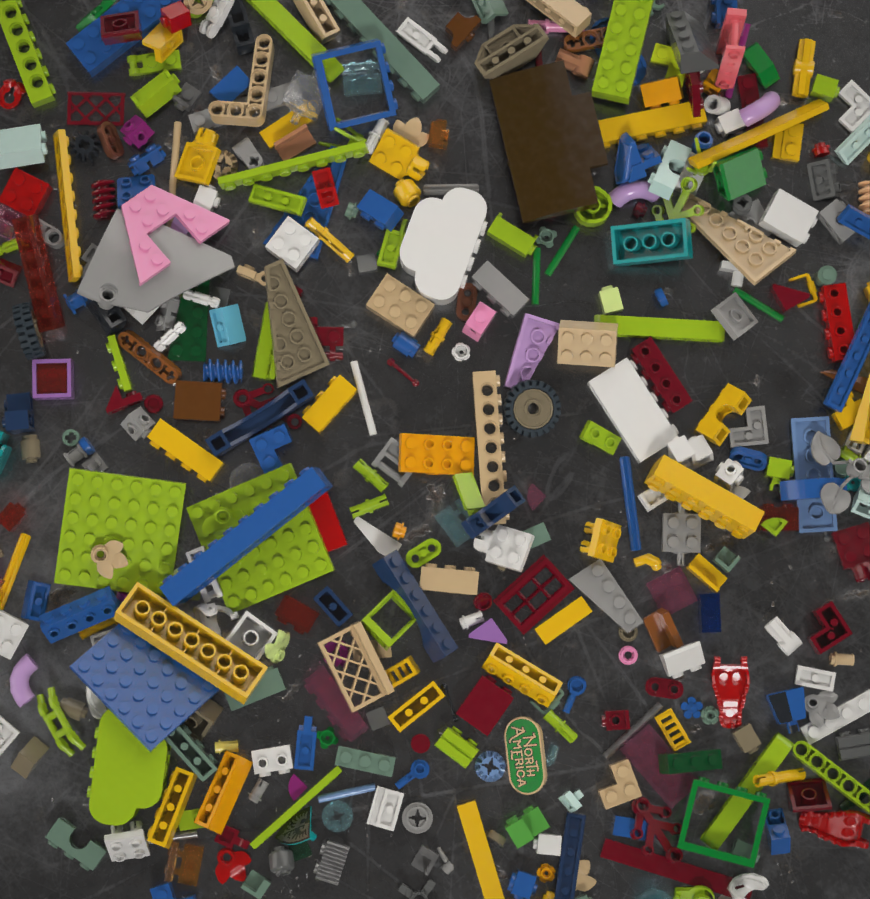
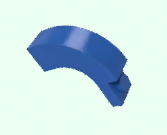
M846 478L781 481V501L820 499V492L825 484L835 483L840 487ZM847 485L844 486L843 490L847 491Z

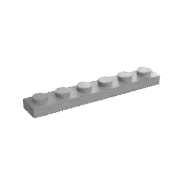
M296 80L269 89L267 111L302 100ZM248 96L233 100V102H247ZM256 96L254 99H260L262 96ZM208 109L188 115L194 134H197L198 129L201 127L204 128V132L206 128L213 129L222 126V124H216L212 121ZM216 111L214 114H220L222 111ZM235 112L233 115H239L241 112Z

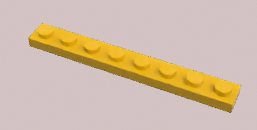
M58 129L53 135L68 282H76L83 274V267L79 262L81 248L77 243L79 230L75 224L77 211L73 206L75 193L71 187L73 174L70 172L71 156L67 150L69 137L66 136L65 129Z

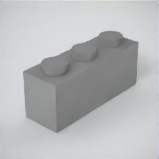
M488 260L471 278L472 284L477 290H483L487 294L486 298L492 304L497 303L501 307L499 310L506 317L510 315L514 318L529 301V298Z

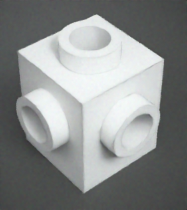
M728 458L725 463L721 462L716 468L717 473L714 477V483L730 492L735 485L739 486L743 481L744 468H742L739 462Z

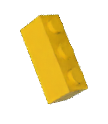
M341 375L338 377L334 376L327 385L329 387L326 391L321 390L315 397L317 401L312 406L309 404L302 412L304 414L302 419L319 434L358 392Z
M432 681L390 714L388 718L396 729L401 732L444 698L445 695L437 684Z

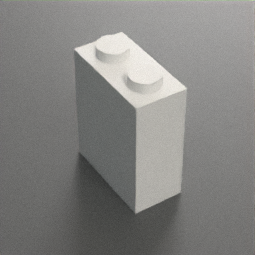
M779 188L768 203L758 226L798 247L802 243L805 244L810 236L808 231L810 227L813 228L817 223L818 218L816 216L819 211Z

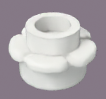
M457 343L453 347L452 355L455 360L462 361L470 357V347L467 344Z

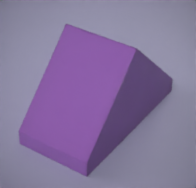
M492 618L469 633L468 638L507 644L506 637Z

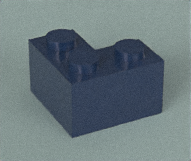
M30 392L6 394V399L4 400L5 416L2 417L3 428H6V431L11 434L35 432L32 394Z

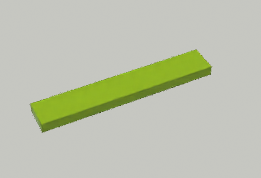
M336 766L250 843L253 849L258 848L334 780L343 769L340 766Z

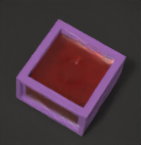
M72 359L32 360L33 399H75L74 361Z

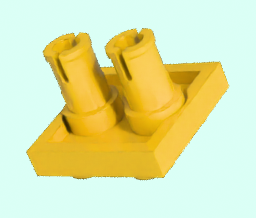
M596 518L595 523L586 522L585 526L590 528L584 527V532L592 534L591 542L586 540L581 542V545L587 547L580 546V551L588 553V556L613 563L617 555V544L621 537L622 526L600 518Z

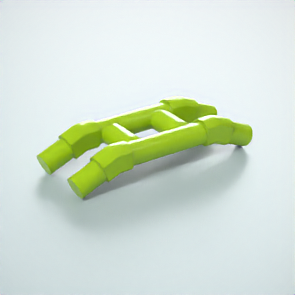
M50 687L47 689L48 702L53 711L49 713L44 694H39L36 696L38 712L43 717L55 739L57 747L71 757L75 751L62 738L64 735L80 750H83L86 744L73 731L63 713L56 696L55 687ZM56 717L62 725V728L59 730L53 721Z

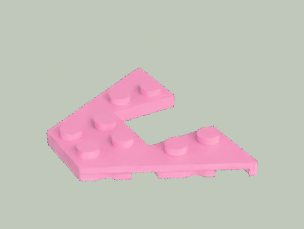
M150 185L121 206V211L125 220V228L129 237V245L137 271L139 286L171 264L170 260L148 236L150 233L173 217H176L194 239L201 244L227 226L230 220L153 185Z

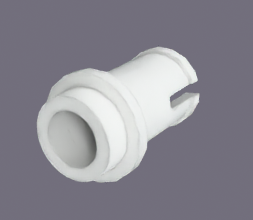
M481 610L467 616L462 615V618H459L462 629L468 630L473 625L485 622L484 618H482Z

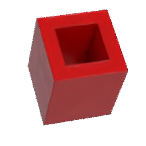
M181 0L161 8L160 22L164 28H167L173 34L192 25L190 10Z

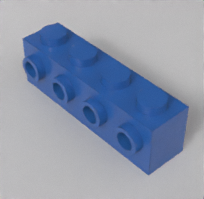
M107 586L40 615V628L50 644L114 617L116 610L120 606L119 600L111 587Z

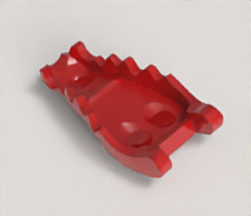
M714 656L711 680L719 709L720 725L724 728H737L742 725V710L750 686L747 656L740 657V664H721L720 656Z
M856 810L801 812L799 827L802 832L815 833L817 837L823 838L824 841L830 840L832 844H837L840 847H860L864 849L869 847V840L861 836L864 823L870 825V815Z

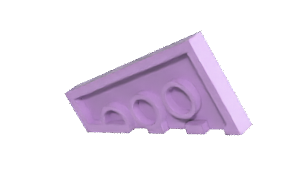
M524 314L503 387L512 389L511 387L517 385L518 382L530 380L535 368L552 342L554 335L559 330V323L531 314Z

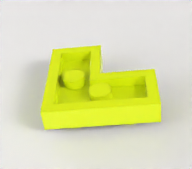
M655 43L650 62L668 67L665 78L679 75L682 87L685 73L681 74L672 48Z

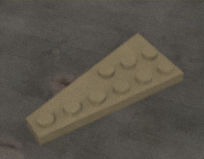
M283 259L264 267L277 388L330 364Z

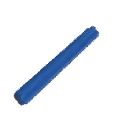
M629 456L620 457L619 461L631 551L641 550L631 462Z

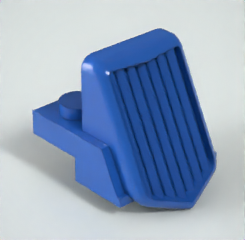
M627 132L623 133L619 140L614 169L616 184L632 183L647 176L645 169L662 162L661 156L649 143L637 146L636 142Z

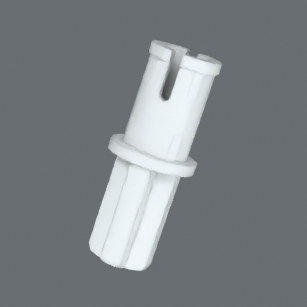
M378 119L373 130L369 132L370 136L366 141L369 150L367 154H373L389 125L386 119Z

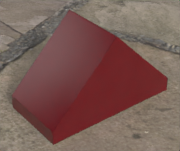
M773 284L770 287V292L783 313L810 297V293Z

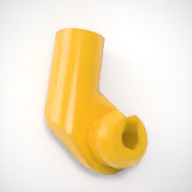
M650 553L633 558L635 567L647 564L654 571H659L662 568L660 558Z

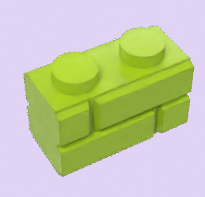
M455 726L452 728L447 727L434 746L466 769L479 751L476 748L478 744L471 738L464 739L461 736L463 732Z

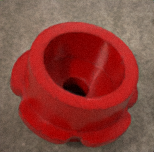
M825 142L815 144L812 149L815 158L830 154V145H826Z

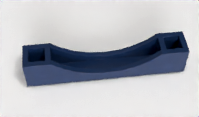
M303 379L255 412L205 439L214 456L218 458L311 401L315 396Z
M397 549L372 564L382 582L396 591L410 608L419 626L423 647L432 662L435 663L455 651L458 646Z

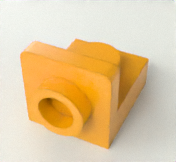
M712 69L703 81V92L708 96L718 95L721 91L720 87L714 86L718 69Z

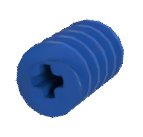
M209 359L208 363L205 364L204 362L203 382H207L209 378L211 382H215L217 378L218 382L222 383L225 378L227 384H230L232 379L234 384H238L239 379L242 383V360L239 361L238 365L235 364L234 360L228 365L227 360L224 359L223 364L220 365L219 359L216 360L215 364Z

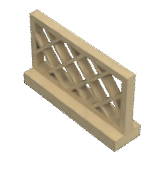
M361 621L354 622L343 630L317 643L351 713L395 691ZM350 631L353 637L351 645L341 642L343 634ZM330 641L337 643L334 654L327 652L324 644ZM340 645L349 647L347 658L337 655ZM353 649L361 653L359 662L350 660ZM336 658L345 660L343 671L335 669L334 663ZM349 662L358 665L355 676L346 673ZM361 666L369 669L368 680L358 677ZM345 675L354 678L351 689L344 687L342 683ZM357 679L367 682L364 693L354 690ZM370 683L377 686L379 694L375 696L367 694ZM353 692L363 695L361 703L355 707L351 701Z

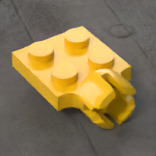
M201 127L197 131L195 140L193 142H186L174 177L178 180L209 186L221 150L216 148L219 135L208 128L203 132L204 128Z
M389 128L385 130L369 160L370 163L399 180L409 176L419 181L423 178L425 170H428L429 161L419 156L420 147Z

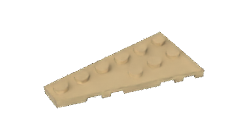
M693 194L689 195L682 211L691 209L694 205H702L705 211L702 216H692L687 219L693 222L696 228L754 286L797 251L792 247H786L777 239H771L764 235V232L742 220H736L728 216V213L725 211H719L711 207L710 203ZM699 207L696 208V213H697V214L700 213V208H699Z

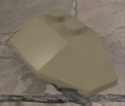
M513 24L481 45L474 64L485 79H494L513 73L534 60L549 37L539 24Z

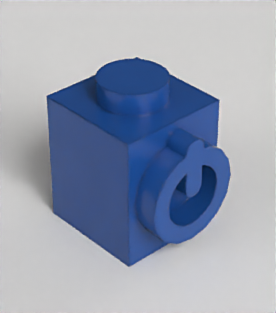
M517 869V872H512L507 890L514 894L513 898L530 899L531 895L534 896L538 885L535 884L537 876Z

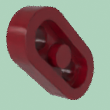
M651 677L645 682L646 693L654 697L677 699L682 696L684 691L682 683L678 680ZM653 683L658 684V689L655 691L651 687ZM672 686L677 687L676 693L671 692Z

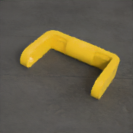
M808 273L788 279L789 282L805 277L809 292L813 297V300L797 305L798 308L813 304L818 300L815 283L811 280Z

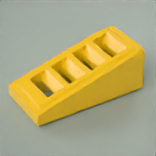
M410 655L386 669L385 672L394 688L420 673V669ZM405 663H407L408 666L410 667V669H411V671H412L411 673L409 672V670H408V668L406 667ZM398 667L402 668L403 672L406 675L405 677L402 676ZM391 671L395 672L399 679L398 681H396Z
M671 708L654 717L674 752L691 743ZM668 716L672 717V719L662 724V719ZM673 722L675 723L674 727L668 730L665 729L666 726ZM677 729L679 730V733H677L676 735L672 737L669 736L670 733L674 732ZM681 736L683 737V740L674 744V740Z

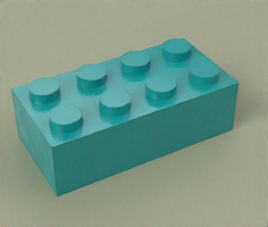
M687 218L610 226L613 264L616 266L693 259L691 224Z

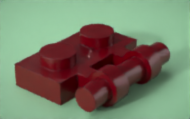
M313 326L321 345L330 346V352H325L327 359H330V361H336V359L343 360V352H336V346H344V327Z

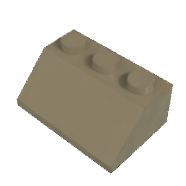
M209 699L181 725L185 724L192 731L190 735L194 740L199 739L202 742L224 708Z

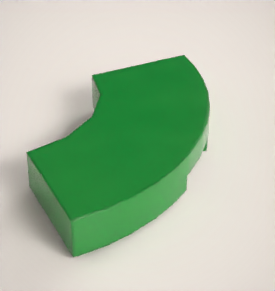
M102 0L90 13L82 18L75 28L79 32L101 16L116 0Z

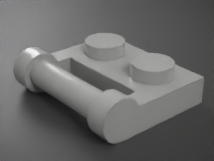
M391 437L371 465L375 468L378 467L397 481L400 487H403L412 473L406 472L401 476L382 461L384 457H387L398 466L399 442Z

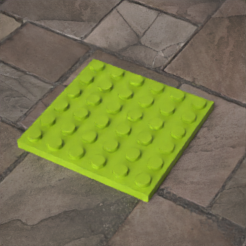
M288 463L187 507V512L201 546H204L207 550L209 548L208 544L215 540L213 533L202 534V525L207 517L213 516L215 510L219 507L229 508L232 511L233 518L238 521L245 515L250 516L254 513L253 509L261 503L265 504L270 500L268 497L276 491H282L285 488L284 484L289 480L297 479L292 463ZM308 506L221 574L217 580L224 596L222 598L226 607L231 609L232 612H238L330 573L335 568ZM220 513L219 517L220 519L225 520L227 518V515L225 513Z
M69 468L54 583L97 589L110 586L113 591L130 592L135 584L139 582L155 594L166 597L159 587L163 585L162 581L169 575L173 576L186 483ZM116 540L124 544L120 552L125 555L128 565L122 568H114L112 579H108L97 571V563L91 559V550L96 545H105L109 541ZM98 551L97 556L103 557L104 552Z

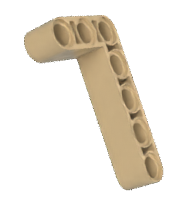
M268 34L259 35L255 41L247 102L219 100L211 102L208 111L214 123L259 127L264 124L275 52L272 38ZM263 61L266 62V63L263 64V65H260V64H259L260 62H263ZM258 79H264L262 82H256ZM256 96H262L260 99H254ZM216 111H222L220 114H214ZM235 112H241L239 115H233ZM259 113L257 117H252L253 114Z

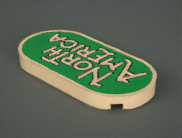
M525 716L517 717L508 723L504 732L509 781L517 792L531 795L539 792L547 781L543 732L540 725L532 718Z

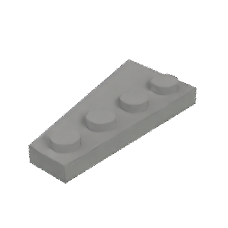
M597 560L569 579L573 585L593 601L597 607L603 610L627 634L644 623L602 560Z

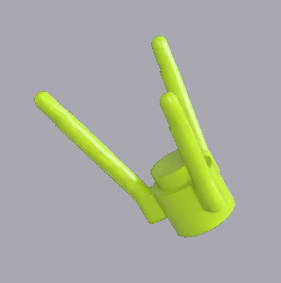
M338 117L335 118L337 122L342 121ZM350 126L345 128L352 135L337 127L334 128L335 131L350 139L348 144L367 141V139L363 138V135L356 132ZM319 141V142H318L319 145H323V146H326V147H331V146L340 147V146H341V145L332 144V143H328V142H322V141Z
M696 137L694 140L698 154L701 152L699 140ZM714 161L710 166L707 165L700 169L687 167L686 170L694 176H705L709 172H713L717 161Z

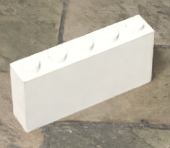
M625 358L617 363L615 367L609 368L590 380L587 385L639 464L666 447L672 438L678 436L679 431L674 424L670 425L667 418L669 416L664 408H659L656 403L658 402L656 395L648 391L646 387L648 383L643 376L639 377L636 372L638 368L634 361H629L628 358Z

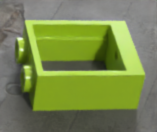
M394 590L361 620L364 629L386 651L416 622L408 605ZM390 599L411 618L392 639L371 619Z

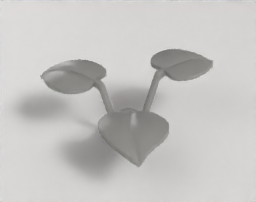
M817 431L811 441V454L814 460L822 466H826L830 462L833 465L848 464L846 473L849 477L840 487L835 483H827L820 492L821 501L826 511L830 514H840L849 507L851 502L850 493L843 490L844 486L851 479L857 477L861 479L860 485L862 489L870 494V464H867L862 458H857L854 461L851 459L835 461L841 454L839 444L833 438Z

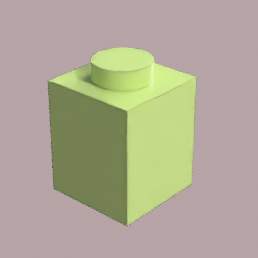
M612 285L601 288L602 291H599L598 297L603 315L622 312L624 308L618 287L613 288Z

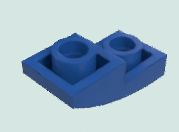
M615 816L613 835L631 838L630 831L634 828L635 819ZM643 820V837L638 840L645 841L647 822ZM635 830V836L638 837L639 833Z

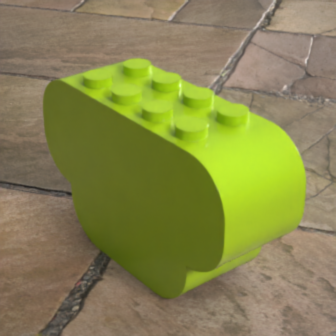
M108 709L102 715L99 727L95 729L94 738L97 739V746H94L92 750V758H95L94 766L90 768L89 778H92V784L88 786L87 797L90 798V813L96 821L106 825L118 826L132 820L140 809L149 808L162 799L163 792L167 787L171 746L166 740H163L150 752Z

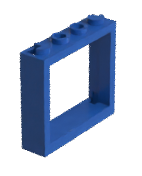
M376 38L311 54L326 123L330 131H333L335 127L341 129L397 115L396 98L393 99L391 92L394 91L392 80L388 78L390 67L388 61L384 60L383 55L386 53L384 43H381L379 39ZM375 47L388 110L336 122L322 60Z

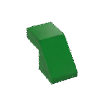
M755 42L745 49L743 58L747 67L755 72L761 87L766 89L780 79L774 63L759 43Z

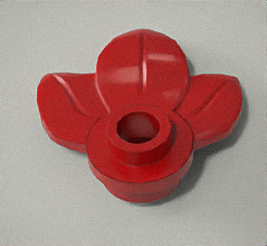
M228 847L222 848L218 852V865L215 869L218 881L224 884L229 877L237 881H245V865L252 861L250 856L244 851H234ZM226 853L231 856V859L228 861L223 858Z

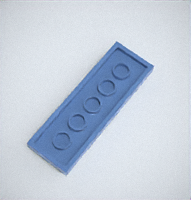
M829 416L791 418L790 429L794 480L834 478L833 464L830 462L828 465L822 466L814 460L811 454V441L817 431L831 437ZM821 498L796 500L798 533L838 531L837 515L826 511Z

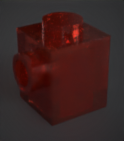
M10 502L0 513V524L13 533L28 516L25 513L26 508L19 502L16 504Z

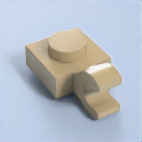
M244 264V267L238 266L237 275L266 286V282L262 281V277L265 276L264 271L257 273L254 271V267Z

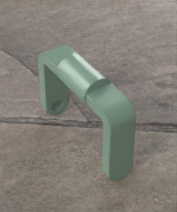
M560 689V694L554 698L549 707L544 711L531 699L529 702L545 715L560 704L559 700L564 696V691Z

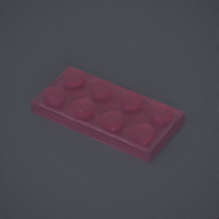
M649 724L619 749L670 808H673L691 792L693 780L696 779L691 772L660 774L658 754L674 752Z

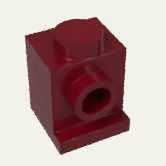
M629 710L604 711V715H601L602 727H605L606 731L630 729ZM613 717L619 718V722L617 724H613Z

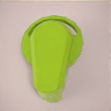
M702 885L676 887L673 899H711L710 893L713 899H715V894L710 888Z

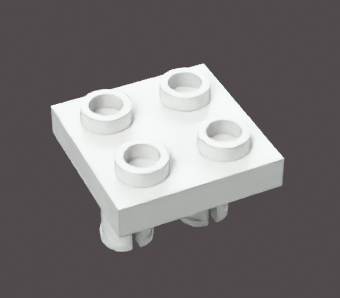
M134 821L130 822V831L123 832V825H118L117 829H115L114 825H111V834L104 835V842L112 862H122L126 859H141L145 856H150V848L142 829L141 821H136V826Z

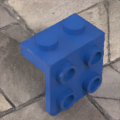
M149 174L118 178V208L121 209L125 202L150 185L156 186L155 176Z

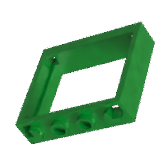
M698 776V780H693L677 848L754 868L771 799L767 798L766 793L756 791L755 794L747 793V788L737 786L736 789L728 788V783L717 781L716 785L709 783V778ZM698 786L763 803L750 858L685 841Z

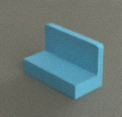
M238 304L209 310L217 347L246 341Z

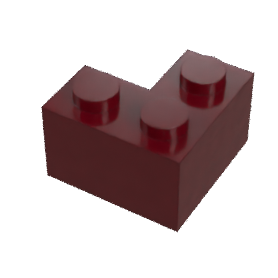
M827 601L812 611L822 628L806 639L816 654H822L853 633L834 603Z

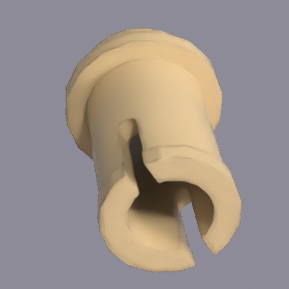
M834 651L829 654V664L834 667L837 665L854 666L855 657L853 653L842 654Z

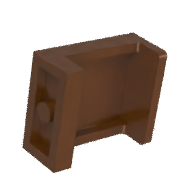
M176 380L173 419L221 423V418H225V407H222V401L226 399L227 389L223 388L222 383Z

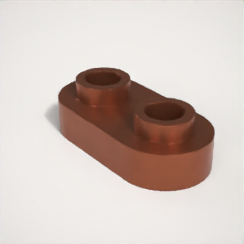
M103 122L98 126L97 134L105 154L111 159H117L124 153L122 142L116 127L111 122Z
M466 283L464 289L460 288L458 292L456 315L461 321H467L476 308L477 288L472 283ZM466 290L471 291V295L465 296L464 292ZM468 309L469 314L463 315L462 310Z

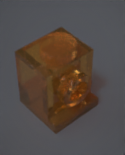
M436 119V121H431L428 147L447 150V142H444V140H448L450 129H446V120Z

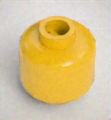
M400 179L397 181L393 194L399 203L404 207H413L418 204L421 199V190L412 179Z

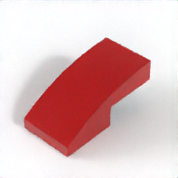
M330 167L311 171L321 209L340 205Z

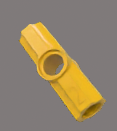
M799 39L797 57L792 71L794 79L791 96L797 98H807L809 94L810 79L813 76L815 65L813 57L816 41L812 39Z

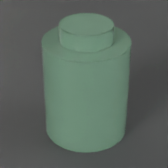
M829 265L821 267L814 275V281L819 287L831 285L837 278L836 270Z

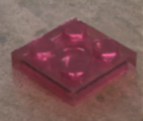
M680 566L646 583L658 609L663 608L669 611L670 615L698 601Z

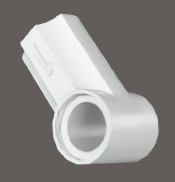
M777 616L764 626L767 632L777 641L778 647L787 656L803 644L800 638L793 631H790Z

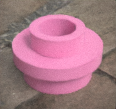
M624 646L620 649L618 657L623 664L631 665L636 662L638 653L634 647ZM629 651L631 653L630 659L625 658V652Z

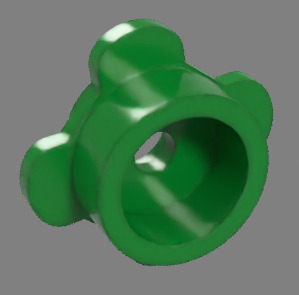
M331 726L327 727L324 731L317 732V738L320 740V746L323 749H327L332 744L336 745L339 741L338 737H335L334 728Z

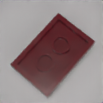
M700 71L685 73V87L693 118L701 117L704 101L703 97H701L703 82L701 81Z

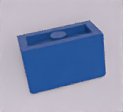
M236 66L208 93L219 101H233L249 86L250 79Z

